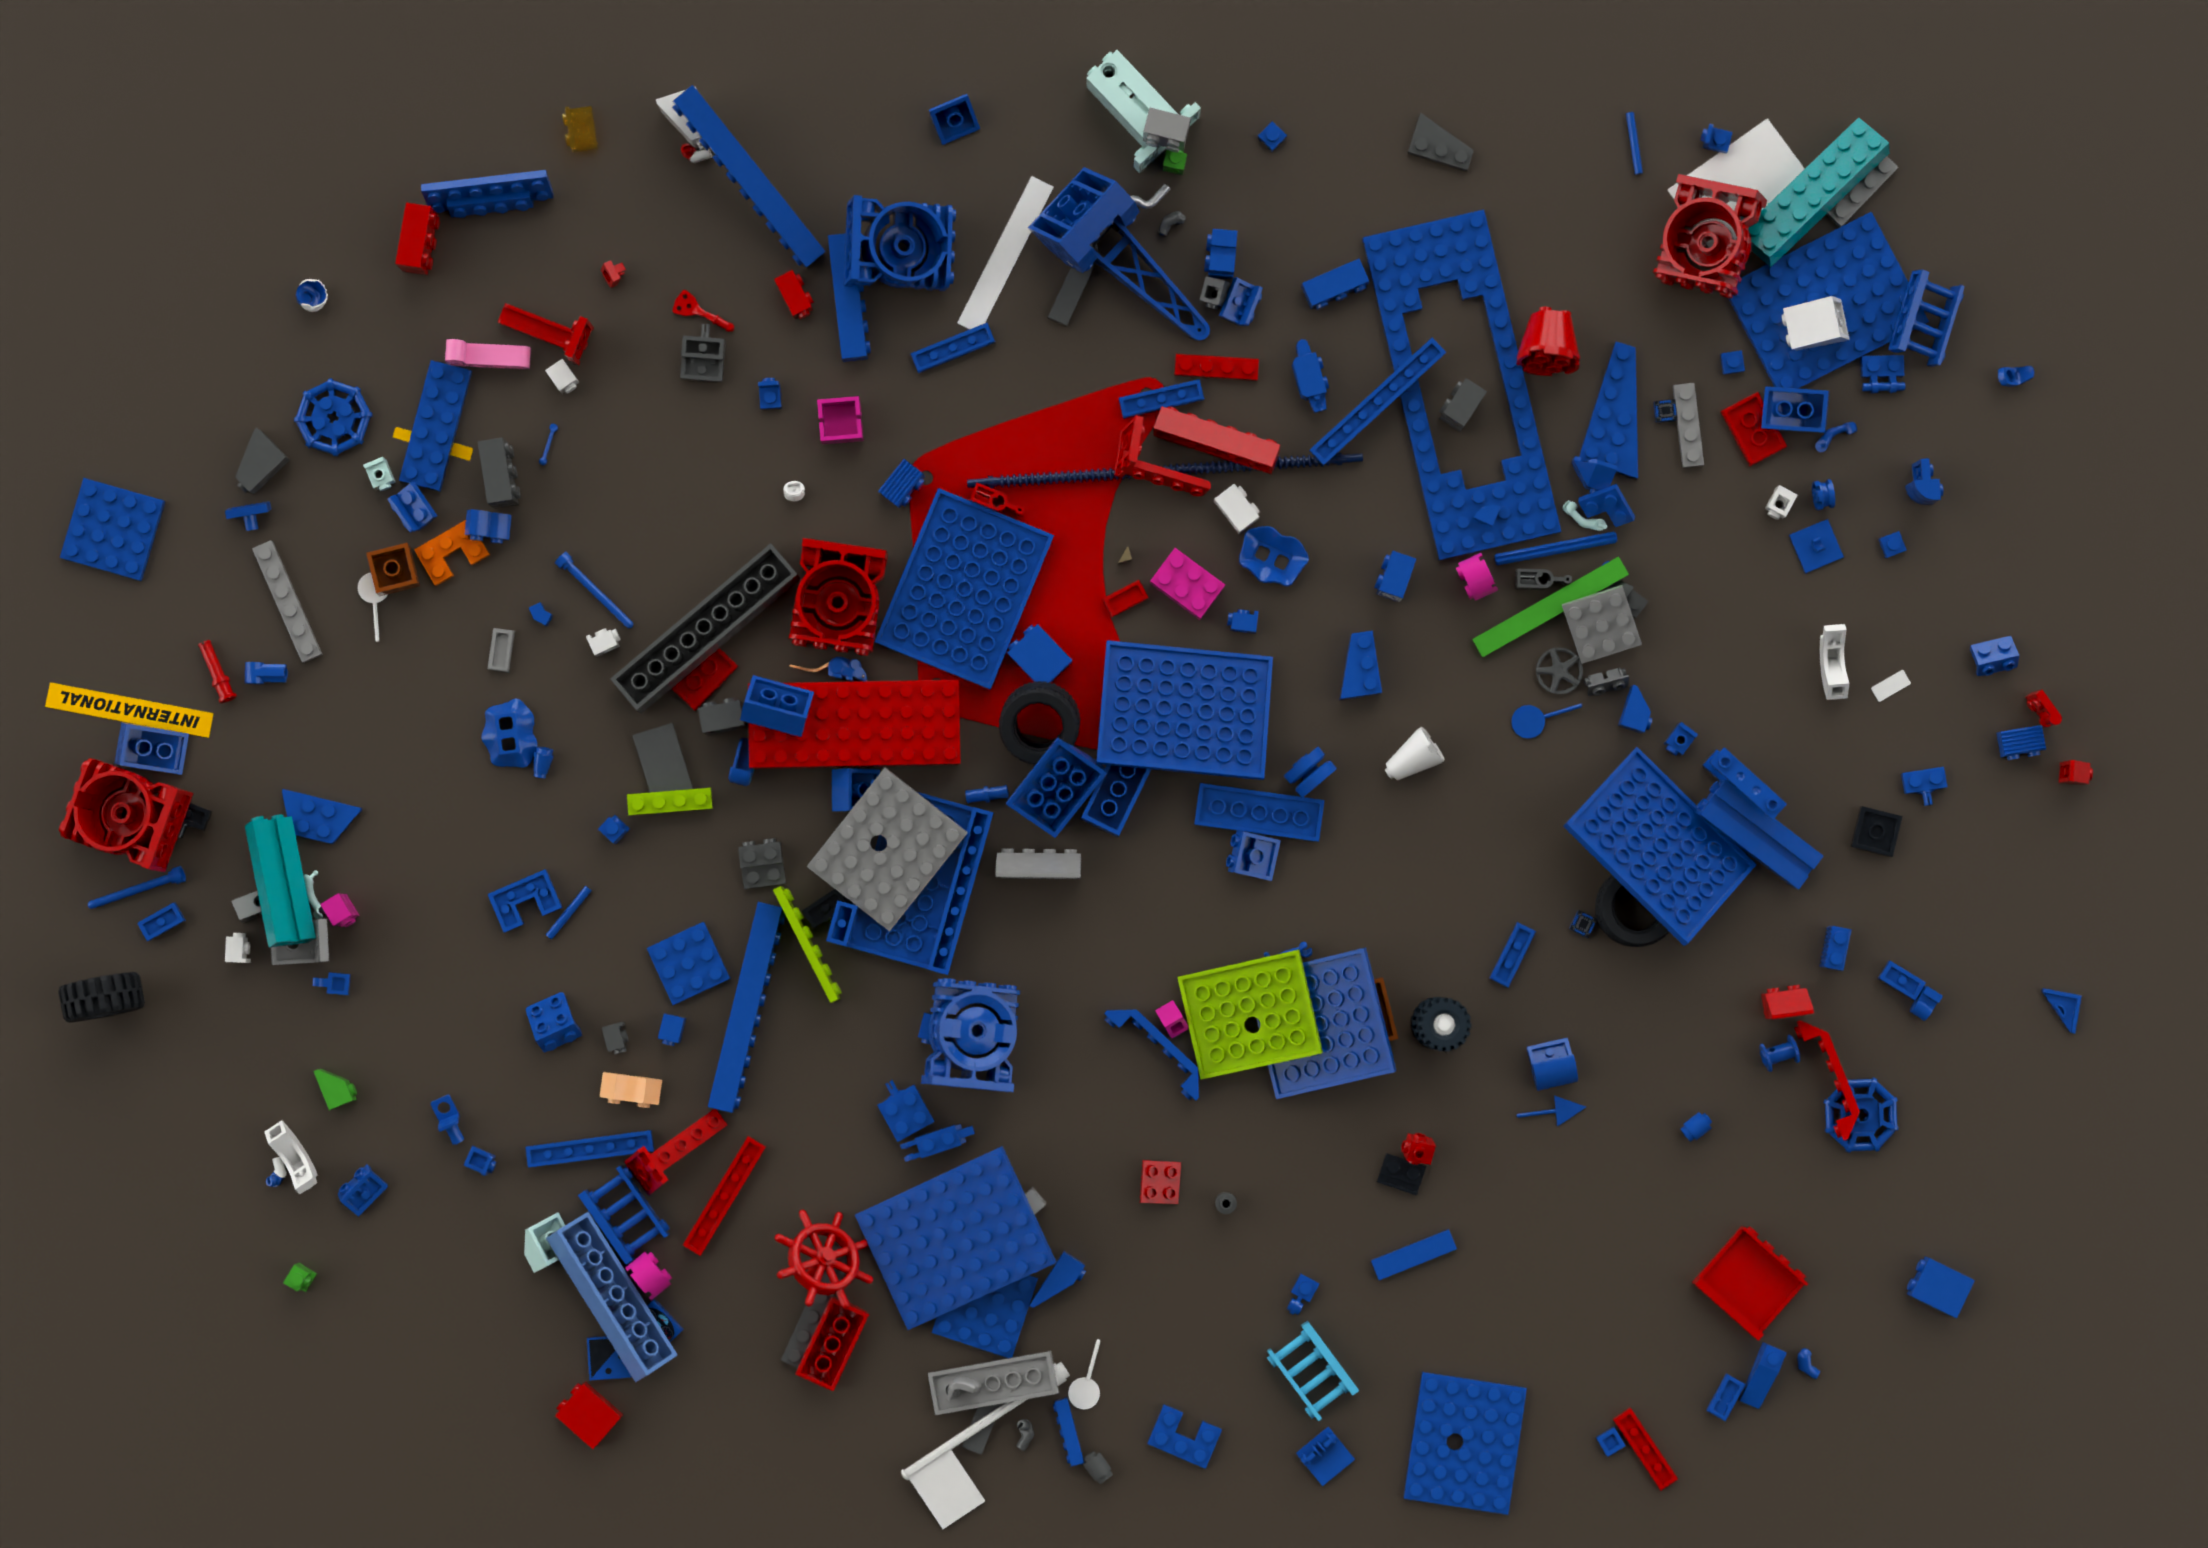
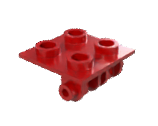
M1143 1160L1140 1203L1178 1204L1181 1162Z

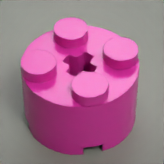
M1481 553L1459 562V566L1456 567L1461 581L1466 580L1468 584L1465 586V590L1470 600L1474 598L1475 601L1498 591L1497 586L1492 587L1495 584L1485 560L1480 561L1483 558Z
M644 1252L626 1266L625 1269L633 1271L630 1276L645 1294L648 1291L652 1294L649 1297L652 1301L671 1285L670 1280L672 1277L665 1268L660 1270L656 1265L659 1261L652 1252L649 1254Z

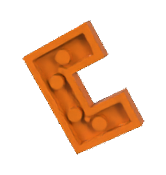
M466 520L414 549L435 586L454 576L444 558L462 548L471 565L490 556L483 541L470 540V536H465Z

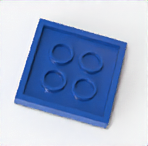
M701 922L647 948L672 1005L731 979L705 922Z

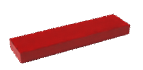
M1631 1408L1613 1418L1660 1491L1678 1480Z

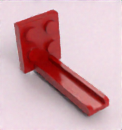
M507 303L504 304L497 322L563 348L567 359L578 366L580 365L582 353L588 345L587 341L590 333L594 330L591 322L582 316L579 317L578 321H574L572 328H568Z
M1136 415L1121 430L1114 476L1122 478L1125 474L1131 475L1135 479L1148 480L1155 485H1165L1175 491L1189 492L1192 496L1196 497L1204 496L1210 490L1211 483L1208 480L1137 460L1142 450L1140 438L1145 430V426H1143L1144 417Z
M713 1109L650 1154L645 1146H643L624 1162L649 1196L668 1181V1178L663 1173L664 1170L727 1126V1123L719 1112Z

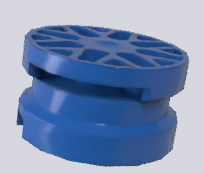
M1830 479L1821 483L1819 481L1812 482V498L1816 510H1822L1828 506L1829 508L1835 507V491Z

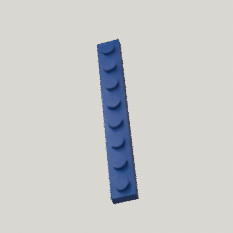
M1432 337L1309 450L1311 454L1324 466L1446 354V351Z

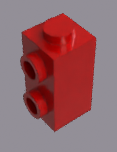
M791 270L775 278L774 280L794 319L799 318L801 320L809 316L810 311L813 310L811 304L814 301L809 292L804 293L801 287L804 285L800 274L795 275L794 271Z

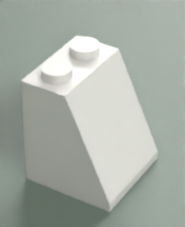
M685 90L656 99L662 114L695 149L704 150L705 148L699 142L701 139L697 132L693 134L686 126L687 119L683 115L679 117L672 108L675 105L672 101Z
M1829 296L1783 308L1782 322L1784 326H1787L1788 330L1786 341L1792 350L1797 351L1850 340L1842 301L1839 298Z

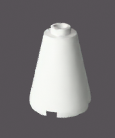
M1420 727L1387 761L1385 771L1391 779L1395 778L1398 781L1439 765L1445 759L1436 743H1433L1430 739L1429 733L1423 727Z

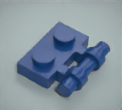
M1904 355L1860 357L1861 378L1870 379V383H1862V391H1870V393L1889 391V393H1896L1897 391L1905 390V382L1896 381V377L1904 376ZM1888 377V383H1878L1877 378Z

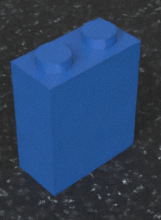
M1038 624L1035 627L1033 625L1029 626L1023 632L1025 636L1020 641L1016 639L1008 647L1010 651L1007 654L1033 682L1045 681L1046 683H1051L1072 663V659Z
M1924 1257L1923 1260L1920 1259L1916 1266L1917 1273L1914 1279L1911 1278L1906 1288L1908 1290L1907 1295L1957 1318L1975 1280L1931 1258Z

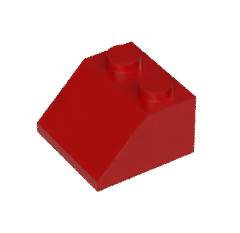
M1799 984L1787 986L1788 990L1780 991L1779 987L1766 989L1767 993L1761 994L1765 1019L1814 1014L1807 988H1800Z

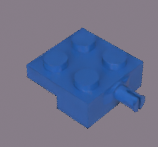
M893 1080L885 1084L891 1095L877 1106L897 1142L934 1122L915 1084L899 1091Z

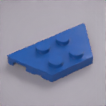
M282 789L287 817L292 816L295 835L334 844L340 837V834L349 827L352 820L362 811L360 807Z

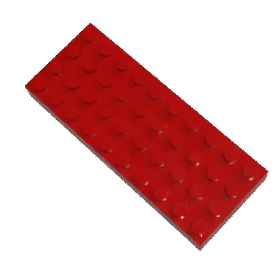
M959 680L784 683L814 692L802 737L748 723L750 769L947 766L961 764Z

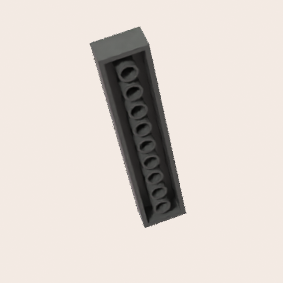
M770 543L610 678L611 681L632 706L642 714L801 578Z

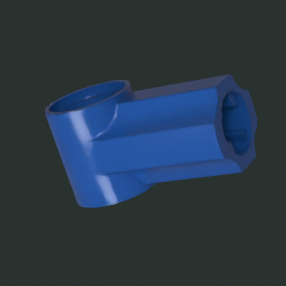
M245 662V684L287 682L288 670L286 664Z

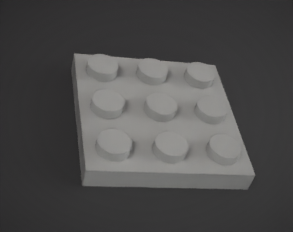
M1623 585L1562 604L1581 664L1642 645Z

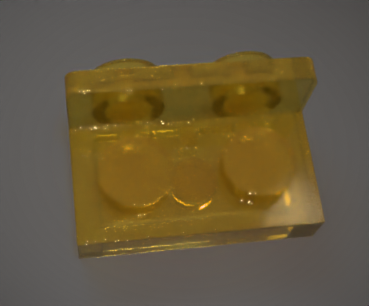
M592 106L574 109L565 107L566 113H563L562 117L564 126H568V134H565L567 146H570L573 152L598 149Z

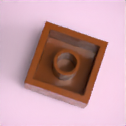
M408 543L366 553L375 591L378 596L420 587L411 547Z

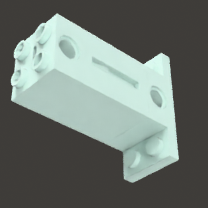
M1116 50L1114 53L1109 52L1102 59L1103 63L1099 67L1094 66L1088 71L1087 88L1142 146L1134 154L1136 156L1134 158V168L1140 173L1167 148L1161 145L1151 147L1143 141V131L1149 108L1174 114L1178 113L1130 62ZM1110 74V75H1112L1113 77L1108 78V77H1105V75ZM1195 102L1192 105H1186L1180 111L1182 116L1191 118L1190 126L1200 118L1201 107Z

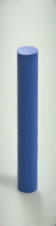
M1634 112L1626 113L1634 173L1635 175L1643 174L1635 116Z
M585 886L545 935L553 939L592 890Z

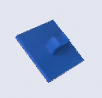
M1828 519L1789 535L1805 573L1844 557Z

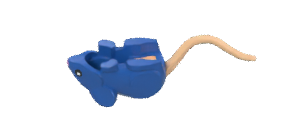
M835 657L830 662L815 669L790 665V667L808 672H818L828 667V675L830 677L839 679L845 677L853 682L854 678L860 681H867L866 672L857 659L850 661L845 657Z

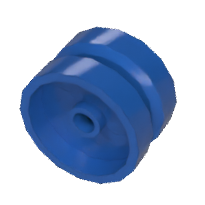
M1319 746L1311 753H1306L1292 765L1293 768L1284 775L1289 784H1294L1302 777L1304 781L1295 790L1301 798L1306 796L1337 769L1331 761H1326L1318 767L1317 763L1325 756V753Z

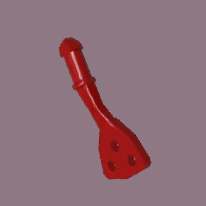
M683 290L675 300L672 309L674 314L685 317L694 315L705 317L712 324L720 326L727 332H732L735 328L733 323L703 310L696 298L687 290Z

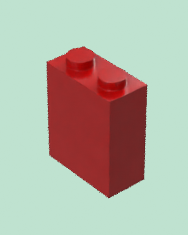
M585 1381L582 1385L578 1383L571 1390L570 1393L573 1396L568 1401L564 1399L557 1406L556 1409L559 1412L555 1416L588 1446L594 1449L620 1420L623 1414Z

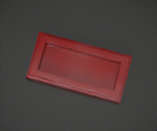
M1137 580L1106 596L1102 601L1111 618L1147 600L1149 597L1140 580Z

